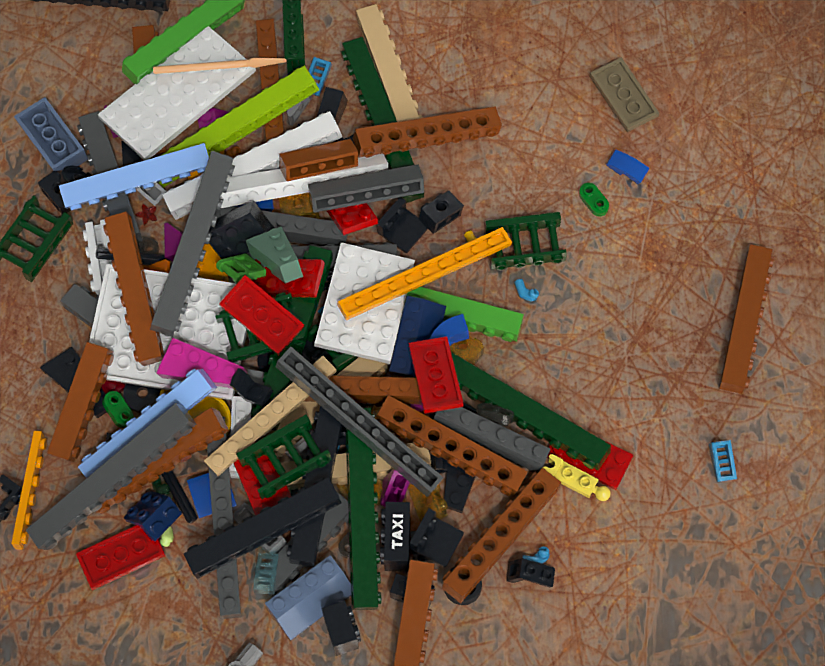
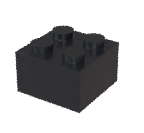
M343 601L321 608L335 655L338 656L359 649L358 642H361L357 625L353 626L352 624L355 620L351 606L347 607L346 602Z

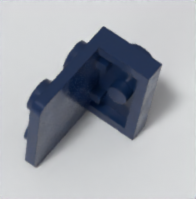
M149 491L143 494L141 500L127 511L124 519L126 522L140 526L152 541H156L176 521L182 512L169 496Z

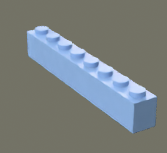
M205 143L59 185L65 208H70L73 211L82 208L81 205L85 203L94 205L100 203L99 199L107 197V200L117 198L119 193L125 192L128 195L135 193L136 189L143 187V189L152 188L154 183L160 181L162 184L172 182L174 177L179 176L182 179L191 176V172L203 173L209 156Z
M204 369L191 370L186 374L187 378L183 382L178 381L171 386L172 391L167 395L166 393L160 395L156 399V404L152 407L149 405L141 411L142 415L137 419L134 417L129 420L124 430L121 431L119 429L111 435L112 439L108 443L106 441L101 443L96 448L97 452L93 455L90 453L81 460L83 463L78 468L88 478L175 403L183 405L189 411L213 392L217 386Z

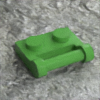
M247 254L221 259L216 264V268L229 275L235 284L244 275L251 280H257L260 277L266 276V269Z

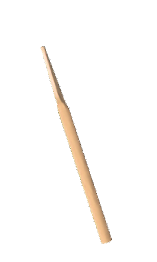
M250 58L249 60L153 67V73L162 74L240 67L257 68L284 63L287 60L285 58Z

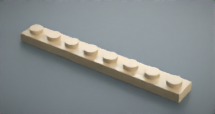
M324 356L313 364L328 379L337 372L335 367ZM292 382L206 458L204 462L217 476L221 475L238 460L236 455L238 452L258 442L309 395Z

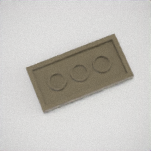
M622 57L590 73L591 79L627 132L659 117L658 110Z

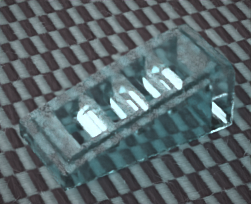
M258 553L253 585L254 593L274 595L279 554ZM262 559H273V563H264ZM261 567H272V570H261ZM268 574L271 575V578L260 577V575ZM260 581L270 582V585H262L259 583Z

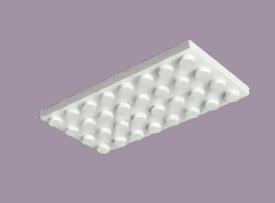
M208 26L158 66L247 59ZM240 67L154 74L152 72L144 76L137 85H133L97 115L103 123L145 161L154 156L256 72V68Z

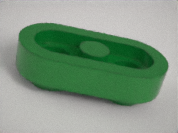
M592 183L583 184L579 191L580 199L595 216L601 217L606 215L609 210L608 200L596 185Z
M110 391L104 396L102 400L103 407L114 424L120 428H126V423L134 418V415L121 394L116 391ZM111 398H115L117 403L112 402ZM122 414H125L127 416V419H124L122 417Z

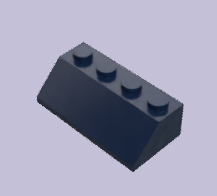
M407 296L389 370L391 373L416 378L409 351V343L429 340L434 330L443 322L446 306L426 299Z

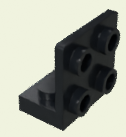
M401 197L398 198L377 224V233L390 243L397 244V248L404 253H408L428 230L416 215L406 209V200Z
M429 508L410 541V550L446 567L464 532L436 518V512Z

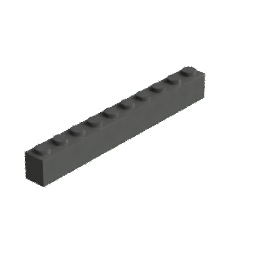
M211 151L151 323L150 330L171 337H173L175 331L179 332L182 323L179 320L180 314H185L188 303H185L187 296L191 297L194 288L191 285L192 279H197L200 268L197 265L199 261L203 262L206 253L203 250L204 244H209L212 233H209L210 227H215L218 216H215L216 209H221L224 200L221 199L222 192H227L230 183L226 181L228 175L232 176L235 165H232L234 159L232 157Z
M292 347L277 361V369L426 497L442 481L444 477Z
M175 403L28 527L26 531L37 548L44 550L54 548L62 537L72 533V529L75 526L84 523L88 515L98 511L106 500L115 497L120 488L129 485L133 477L143 473L152 461H157L162 457L164 451L174 447L177 444V440L191 433L196 422L186 408Z
M226 433L220 440L212 441L208 444V457L227 441ZM209 468L213 530L216 536L223 533L227 527L234 525L229 468L219 476ZM237 559L217 569L221 619L241 617Z

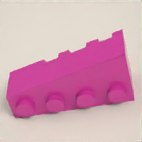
M172 338L156 374L164 379L184 381L187 378L186 374L191 370L204 369L216 386L232 388L230 382L238 368L243 369L246 373L247 371L240 365Z

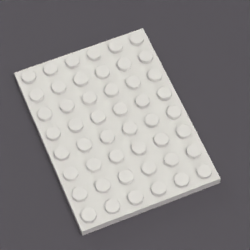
M106 264L89 343L114 351V359L111 366H108L106 380L172 391L171 386L178 382V380L164 379L156 374L162 361L147 366L136 362L133 353L136 350L134 343L132 344L129 337L131 328L125 320V314H127L126 307L122 306L120 296H123L122 290L118 288L116 283L118 274L117 271H114L112 264ZM144 269L155 313L169 273ZM198 277L197 279L193 278L191 285L194 288L191 297L187 296L185 303H188L185 314H180L179 320L182 321L179 332L175 331L173 337L159 333L164 354L172 338H175L228 360L226 352L230 351L231 346L223 322L217 323L215 316L224 310L219 306V303L236 284ZM232 319L231 322L238 345L243 348L247 335L246 328L236 319ZM241 361L234 362V363L237 364V365H240V364H241ZM217 386L207 397L232 401L235 390L233 388Z

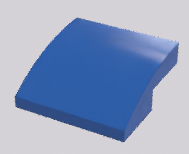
M209 473L187 480L198 517L202 518L211 515ZM231 489L232 507H235L237 504Z

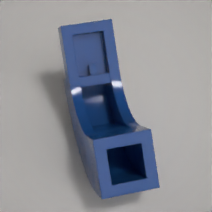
M457 315L442 322L434 330L430 339L447 336L449 346L469 339V331L464 315Z

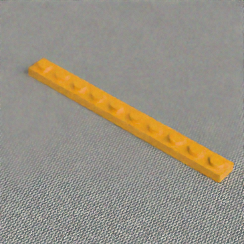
M501 227L338 301L337 306L344 318L349 320L511 246L512 241L504 228Z

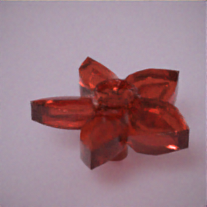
M142 204V211L136 213L135 216L143 218L142 222L145 226L149 220L157 221L154 214L157 207L152 206L148 209L145 204Z

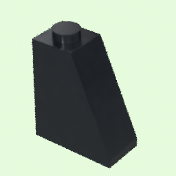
M326 87L317 117L322 113L330 111L338 126L348 102L344 92Z

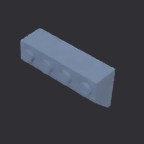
M45 97L14 116L53 171H61L66 166H79L88 160L84 148Z
M330 555L267 601L265 605L291 641L323 617L321 608L343 602L351 596V584L342 569Z

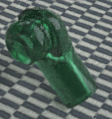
M160 475L156 481L151 482L156 493L163 495L170 493L169 485H162Z

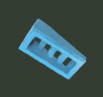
M316 57L312 60L309 73L313 79L320 81L319 84L316 83L319 91L312 94L319 97L332 64ZM319 66L325 69L324 71L316 69V67ZM314 72L322 74V77L315 76L313 74Z
M731 440L709 443L717 482L737 479ZM725 447V451L717 452V448ZM718 456H727V459L718 460ZM728 463L729 466L720 468L719 464ZM730 470L731 474L721 476L722 471Z

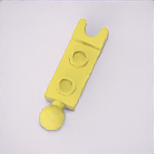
M553 454L549 455V463L554 467L548 468L544 466L543 468L561 481V484L587 498H590L592 493L595 494L599 501H606L610 498L611 492L607 486H596L599 479L564 462L563 459Z

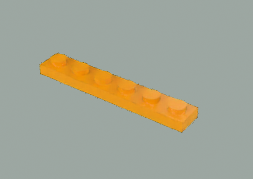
M42 431L33 432L11 542L13 547L18 550L24 549V544H27L29 538L26 529L32 523L31 508L36 503V494L34 493L35 488L39 486L40 482L38 473L39 468L43 467L42 453L47 447V438H45Z

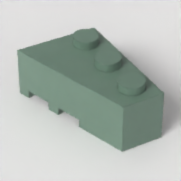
M282 226L246 240L251 257L254 260L260 261L263 267L269 268L271 273L284 283L303 277L298 259Z

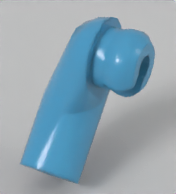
M518 279L514 282L520 298L530 302L537 300L539 296L538 290L526 289L523 279Z
M543 546L539 548V551L534 556L523 555L522 558L544 564L549 559V549Z

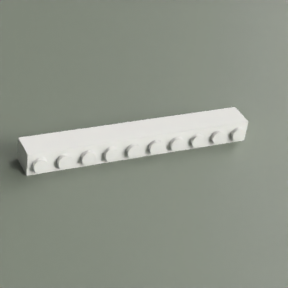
M331 112L322 113L317 118L304 122L301 126L288 130L283 135L272 138L267 143L254 147L243 155L236 156L232 162V165H235L232 176L228 175L227 178L280 169V153L328 144L342 138V134ZM204 173L162 194L175 220L191 212Z
M384 154L374 155L369 158L358 157L357 167L288 182L285 180L280 169L229 177L226 180L230 182L227 192H222L221 199H224L221 208L247 204L253 200L259 202L309 193L308 184L388 170V162Z

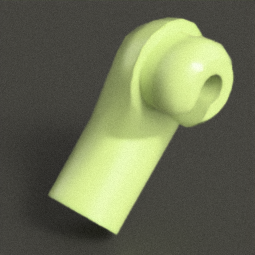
M171 526L161 535L160 544L162 546L168 547L173 542L174 536Z

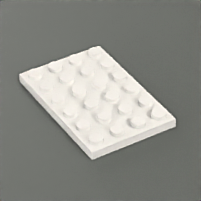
M341 243L314 346L390 364L407 293L349 320L344 318L337 306V302L413 268L415 260Z

